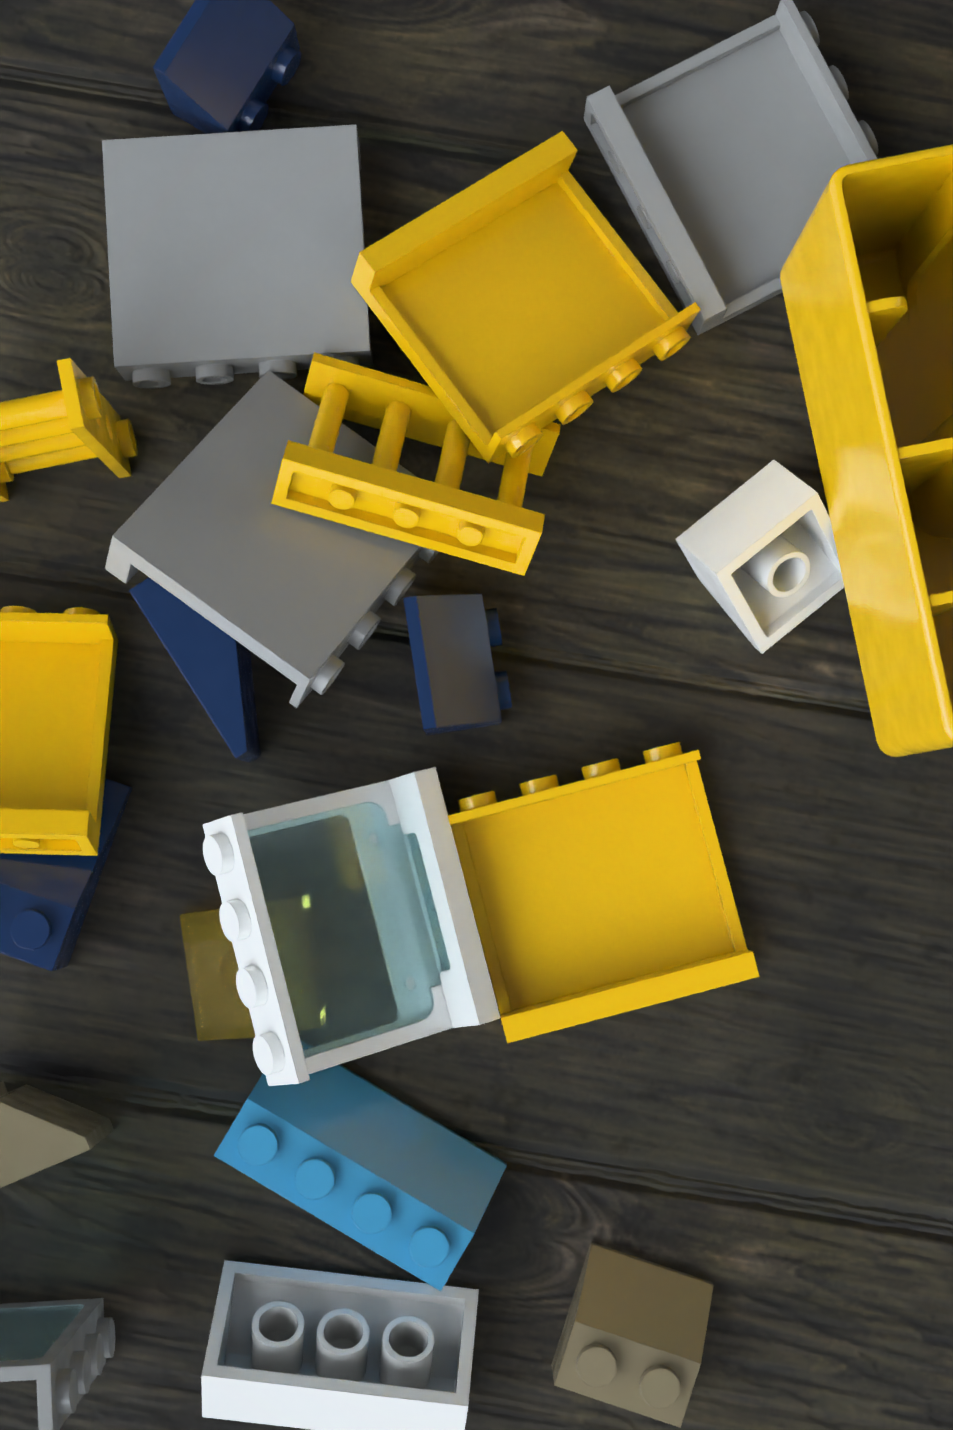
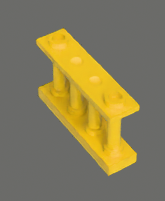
M314 352L303 395L319 406L308 446L288 440L271 504L525 576L541 537L545 514L522 508L528 473L543 476L559 436L561 424L551 422L542 428L543 436L521 455L512 458L507 451L492 461L493 463L504 465L497 500L460 490L467 455L485 459L430 386ZM343 419L380 429L372 464L334 453ZM405 437L442 447L435 482L397 472Z
M71 358L57 360L62 390L0 402V503L9 501L6 482L13 481L14 474L98 457L119 479L132 476L128 458L137 456L138 453L130 419H120V415L99 392L94 376L87 377Z

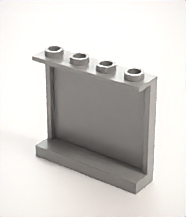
M780 0L775 15L617 95H614L609 85L587 96L584 121L682 307L685 309L696 302L701 309L691 323L697 335L782 293L781 269L831 176L843 166L878 159L876 157L878 154V144L873 131L864 120L857 121L847 102L849 91L843 75L836 66L828 67L818 48L820 39L813 19L806 11L799 12L793 0Z
M356 124L102 140L114 367L125 381L133 380V386L138 388H162L171 385V378L196 376L197 383L216 385L230 383L234 381V374L259 372V378H261L268 370L280 379L288 380L297 376V370L310 369L314 352L360 366L373 365L368 304L351 283L359 252L365 249L360 178L361 155Z
M268 370L112 535L105 569L125 584L138 570L147 575L297 684L289 703L298 708L312 689L323 695L331 686L345 665L339 659V656L349 644L359 650L366 643L381 621V617L376 615L375 612L386 600L395 606L401 600L417 576L411 571L416 562L421 558L429 564L439 552L271 504L287 442L290 440L308 446L319 406ZM342 423L334 453L372 464L376 447ZM398 464L397 472H401L416 477L414 474H412L407 469Z

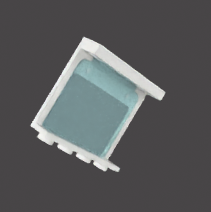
M436 767L247 814L241 812L203 824L205 833L203 855L209 871L216 876L222 900L219 911L220 923L225 936L233 944L239 968L236 975L237 991L241 1001L250 1011L256 1035L253 1040V1054L257 1066L266 1075L268 1086L303 1083L310 1080L309 1074L451 1028L476 1026L500 1019Z

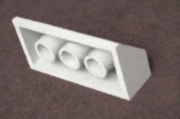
M224 1260L201 1375L202 1417L310 1430H465L479 1289L444 1286L439 1291L427 1283Z

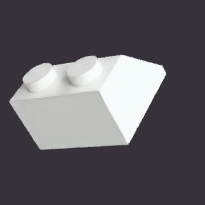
M772 460L676 538L678 545L698 579L761 654L844 588L830 517L818 493L775 460Z

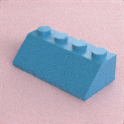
M301 1041L303 1050L312 1048ZM341 1064L309 1074L310 1080L299 1084L268 1086L266 1075L262 1074L214 1156L441 1291L475 1234L507 1163Z

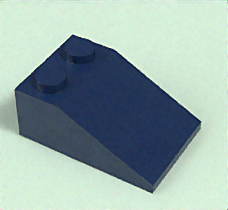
M147 578L131 588L129 592L234 757L249 763L259 758L261 752L250 650L151 578Z
M105 778L98 856L0 853L1 954L49 971H55L68 966L133 787Z

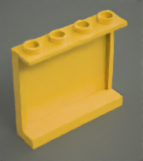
M563 131L360 251L351 279L352 285L488 464L507 451L512 458L521 455L543 436L541 429L557 418L562 425L573 421L592 405L593 399L591 396L606 386L612 393L622 389L640 374L643 369L640 364L652 356L656 355L660 361H663L675 354L690 340L691 336L687 333V329L701 310L696 302L678 313L572 176L569 168L578 150Z
M6 606L0 610V853L98 856L118 638L107 614H100L93 609L83 607L69 608L63 613H37L35 610L24 606Z
M680 742L643 751L646 764L621 770L619 760L616 758L582 767L584 780L559 786L557 775L555 774L519 784L522 796L497 802L495 791H490L457 800L460 812L448 815L507 1043L760 977L753 951L747 949L697 763V760L701 759L699 750L683 754Z

